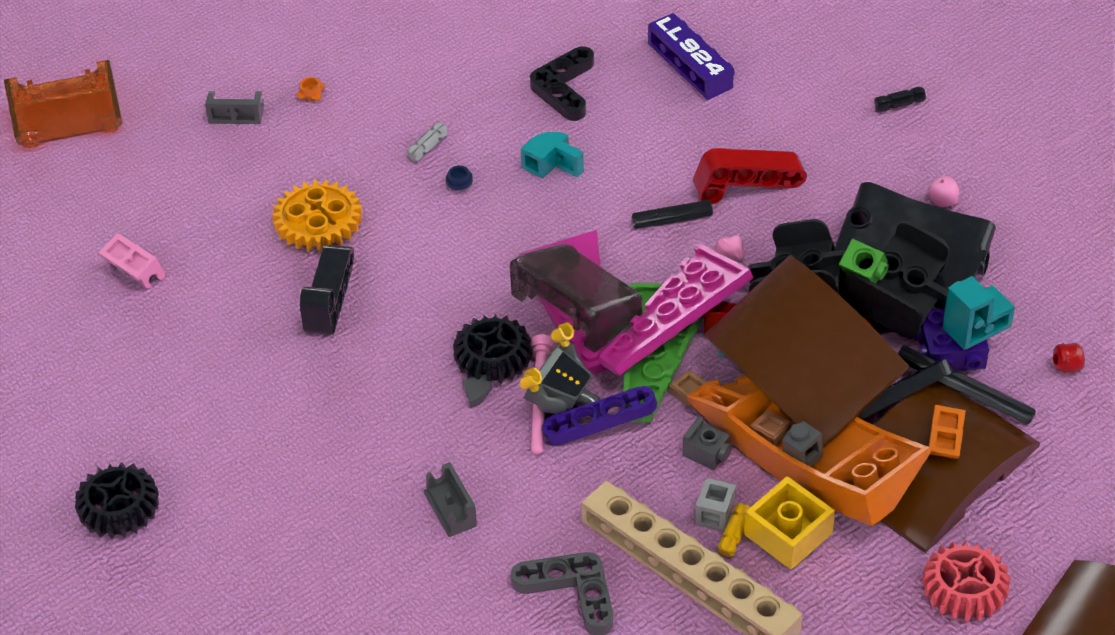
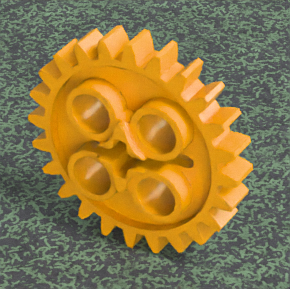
M315 179L312 185H308L304 181L302 188L294 185L292 186V193L284 191V198H277L278 205L273 206V225L275 232L279 233V239H286L287 245L295 242L296 249H300L305 245L308 252L313 246H316L317 250L321 251L322 246L332 245L334 242L343 245L342 238L352 239L351 232L357 233L358 225L362 224L361 217L363 214L360 199L356 198L355 191H348L347 185L339 188V182L337 181L332 185L328 184L327 179H325L323 184H318V181Z

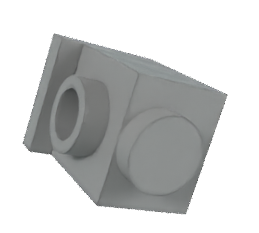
M706 478L696 503L695 525L724 532L735 503L736 485L723 480Z

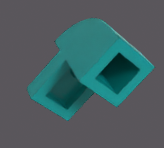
M544 132L534 136L520 148L521 167L542 179L555 167L577 178L584 172L583 152L569 145V136L565 133Z

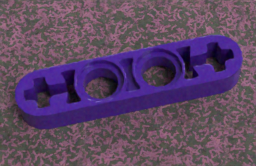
M647 386L636 387L553 415L544 421L542 430L548 443L551 445H562L648 416L656 410L657 400L651 388ZM645 399L646 402L640 403V400ZM613 407H621V410L617 414H607L609 409ZM583 417H593L592 421L588 424H578Z

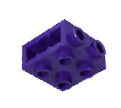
M932 309L921 325L919 333L914 338L915 341L919 340L920 342L918 352L936 361L947 358L951 368L957 371L986 369L989 353L987 340L964 350L943 329L945 309Z

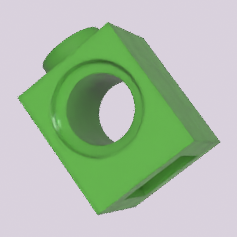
M853 238L839 263L844 273H856L875 284L878 279L882 280L889 267L887 264L888 260L883 252ZM872 259L873 263L869 268H859L862 260Z

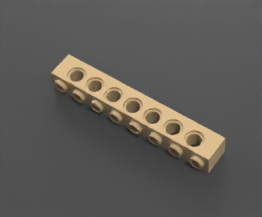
M605 481L581 502L583 523L744 635H799L801 633L803 614L793 604L786 603L778 598L768 587L761 586L753 581L743 570L736 569L728 564L718 553L711 552L703 547L693 536L686 535L678 530L671 521L662 519L653 513L646 504L637 502L628 496L622 488L615 487L608 481Z

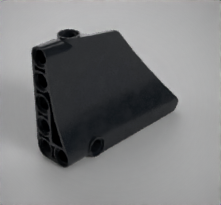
M872 182L860 184L853 207L846 214L834 251H846L853 238L883 252L894 236L898 224L901 221H910L945 240L950 248L945 268L942 272L938 273L933 282L948 289L957 281H963L971 276L975 278L977 275L984 276L986 274L990 257L989 249L996 229L994 223L987 219L953 212L917 201ZM844 277L840 280L839 293L841 292ZM910 282L911 284L919 285L916 282ZM860 314L880 335L893 332L880 323H876L871 318L869 319L865 315Z

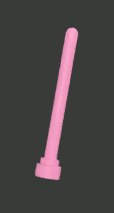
M538 334L531 338L530 346H532V355L535 358V368L538 370L553 351L554 341L545 334ZM533 403L531 452L539 455L543 451L544 433L542 425L544 423V412L540 411L538 406Z

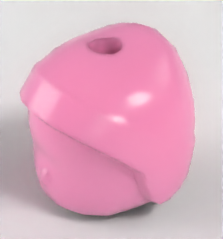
M942 176L934 180L929 187V196L932 202L939 207H948L956 204L959 200L957 182L948 176Z
M740 236L720 237L716 242V252L737 263L744 258L745 250Z

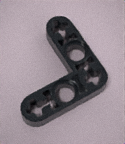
M585 46L574 48L537 68L530 74V87L532 91L567 120L578 121L586 115L585 99L569 87L566 82L585 73L594 66L593 50ZM559 68H567V69H568V70L565 71V72L556 71V70L559 69ZM558 92L564 94L563 96L559 97L552 96L553 93Z

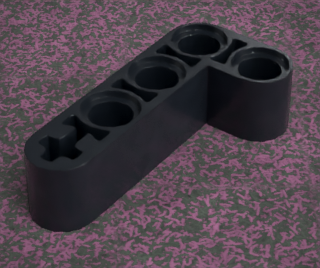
M323 246L312 287H303L301 290L300 312L304 332L335 333L353 269V247Z

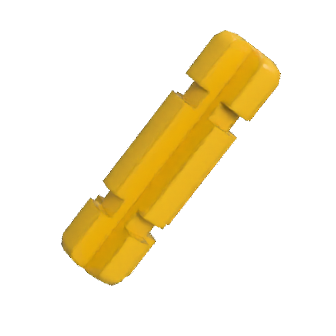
M743 503L735 505L734 514L731 515L724 530V537L720 539L718 544V553L721 556L725 555L730 558L734 555L737 548L736 545L739 544L744 532L745 511L750 508L749 505H744Z

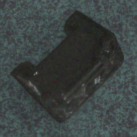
M558 244L518 255L510 262L511 295L521 302L528 297L533 299L539 295L573 318V329L576 331L583 330L587 337V340L584 341V346L594 353L627 328L635 315H642V296L637 289L628 286L579 253L571 245Z

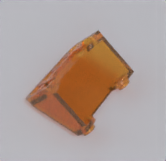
M110 60L96 62L97 69L92 73L90 69H86L85 75L40 84L33 85L32 80H27V85H22L18 83L17 77L4 79L16 143L23 145L24 148H33L38 146L39 143L101 131L104 133L117 131L123 122Z

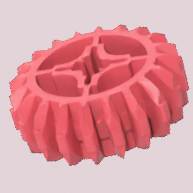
M952 541L949 549L941 546L938 553H932L929 561L924 566L922 584L923 588H925V598L931 599L932 607H940L941 615L948 612L951 613L953 621L958 616H962L967 623L974 616L980 622L984 614L992 617L995 610H1000L1004 601L1008 598L1010 575L1007 574V565L1001 564L1000 555L991 556V548L981 550L979 543L971 547L968 546L966 541L963 542L962 546H957Z

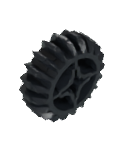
M496 314L493 318H487L483 315L482 320L473 318L471 325L464 324L462 331H457L453 344L454 360L460 372L465 373L468 379L475 377V379L479 380L482 375L486 374L487 381L498 380L501 384L505 378L513 381L515 374L522 375L524 368L528 367L532 355L531 338L527 334L525 326H520L517 320L510 321L507 315L502 319L498 318Z
M123 462L118 467H113L109 463L108 468L104 470L97 467V474H87V481L80 482L79 490L75 492L76 513L82 525L86 526L90 533L96 532L100 538L107 533L111 539L116 534H121L125 538L126 533L129 531L137 534L138 527H147L148 519H154L155 510L159 509V492L151 475L147 474L144 468L138 469L134 463L128 467ZM133 491L137 492L139 496L133 495ZM95 505H101L102 509L96 508Z

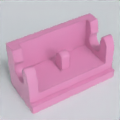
M118 233L99 252V255L107 263L125 271L139 280L148 289L152 287L151 283H149L151 275H154L159 280H162L166 275L155 256Z

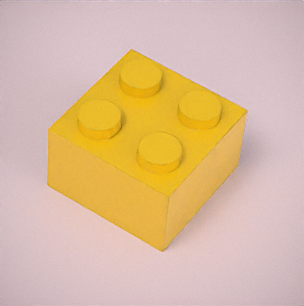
M787 476L745 511L744 535L792 570L833 534L835 510Z

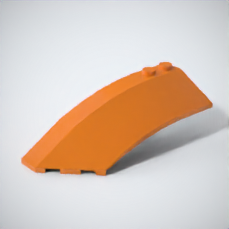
M746 375L737 376V382L721 384L720 379L708 381L686 396L687 401L716 429L730 435V442L737 449L778 480L782 481L788 476L836 512L870 526L881 521V519L895 509L931 453L928 446L885 431L856 417L823 448V457L810 467L785 453L782 440L774 446L749 428L767 410L789 422L791 421L781 413L779 408Z

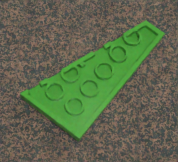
M630 283L627 331L631 327L630 321L635 315L641 316L646 310L644 305L663 284ZM704 315L677 333L674 338L663 343L652 354L641 359L630 370L624 372L623 392L636 387L647 386L653 390L657 400V408L652 414L630 422L653 421L669 389V385L672 383L704 319ZM645 399L640 400V403L646 402Z

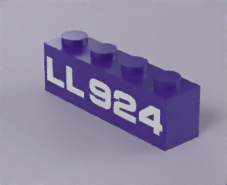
M671 13L648 24V44L703 97L710 100L733 89L735 75L733 66L726 62L714 48H711L699 34H696L689 28L684 20Z

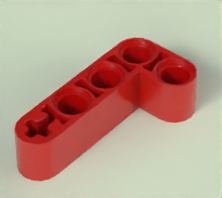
M713 148L703 154L694 174L693 183L700 200H710L713 205L722 200L728 186L796 188L806 181L807 174L798 155L794 152Z

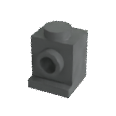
M697 417L683 436V456L715 470L719 463L726 461L731 453L730 435L703 423L704 419Z
M805 421L793 425L782 439L783 451L810 467L823 457L822 433Z

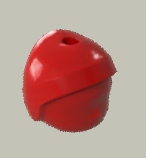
M1062 343L1054 347L1052 360L1058 371L1075 373L1084 368L1085 354L1079 344Z

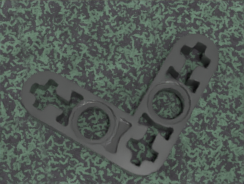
M584 552L523 561L513 566L511 570V583L513 589L517 592L530 594L577 587L586 630L592 635H606L612 630L613 611L602 561L598 555ZM590 565L592 570L586 571L584 566ZM571 567H574L575 574H571ZM554 568H560L565 571V574L562 577L554 578L548 572ZM538 572H542L543 579H539ZM528 575L529 580L523 581L521 576ZM590 589H597L602 594L598 598L591 599L585 596V592ZM600 609V616L603 622L597 623L594 610Z

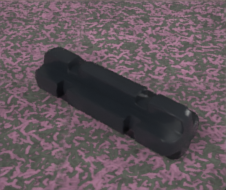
M915 87L909 91L907 89L888 94L887 96H879L874 99L875 108L877 111L883 112L890 108L894 109L910 105L913 102H922L926 99V94L923 87Z

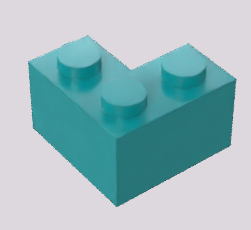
M971 276L963 281H957L948 287L943 329L966 350L1012 327L1015 306L993 285L984 288Z

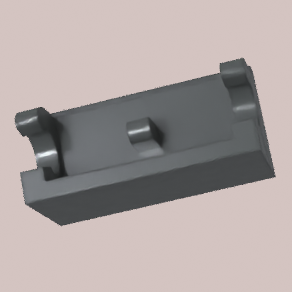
M215 91L208 92L205 107L209 124H261L264 110V99H261L262 91H256L254 99H214Z
M449 462L442 465V476L440 478L434 479L431 472L426 475L427 489L424 490V494L448 537H452L477 527L475 504Z

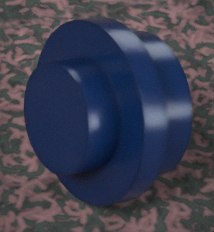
M462 165L453 166L446 175L447 186L454 190H464L473 183L472 173L467 167Z

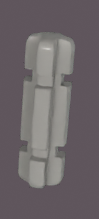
M436 122L415 144L407 149V158L418 162L439 140L447 135L446 125Z

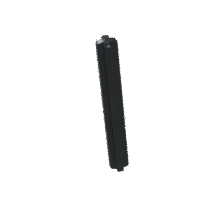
M903 345L898 352L899 356L908 366L916 371L936 362V360L906 345ZM953 368L951 374L938 380L1026 425H1029L1035 416L1036 410Z

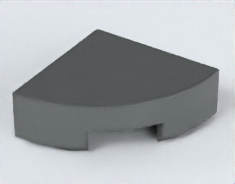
M486 374L482 375L479 380L475 379V377L462 380L463 389L470 408L480 405L492 390V381H487Z

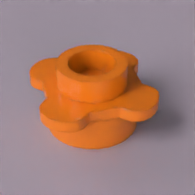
M306 77L300 81V91L296 93L298 99L318 101L322 98L321 92L325 89V84L320 82L318 78Z

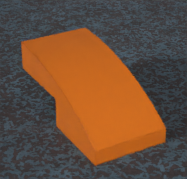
M935 405L928 446L930 447V454L959 459L966 410Z

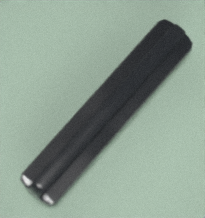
M710 200L634 212L631 217L632 224L635 229L709 217L713 214V207Z

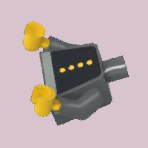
M570 323L560 324L558 329L552 331V340L556 343H561L559 347L556 345L539 370L533 367L524 371L525 377L520 380L521 388L527 389L523 398L536 404L542 412L559 414L574 409L576 404L583 406L600 400V397L587 390L593 375L592 372L586 369L579 358L573 342L569 341L574 336V329Z

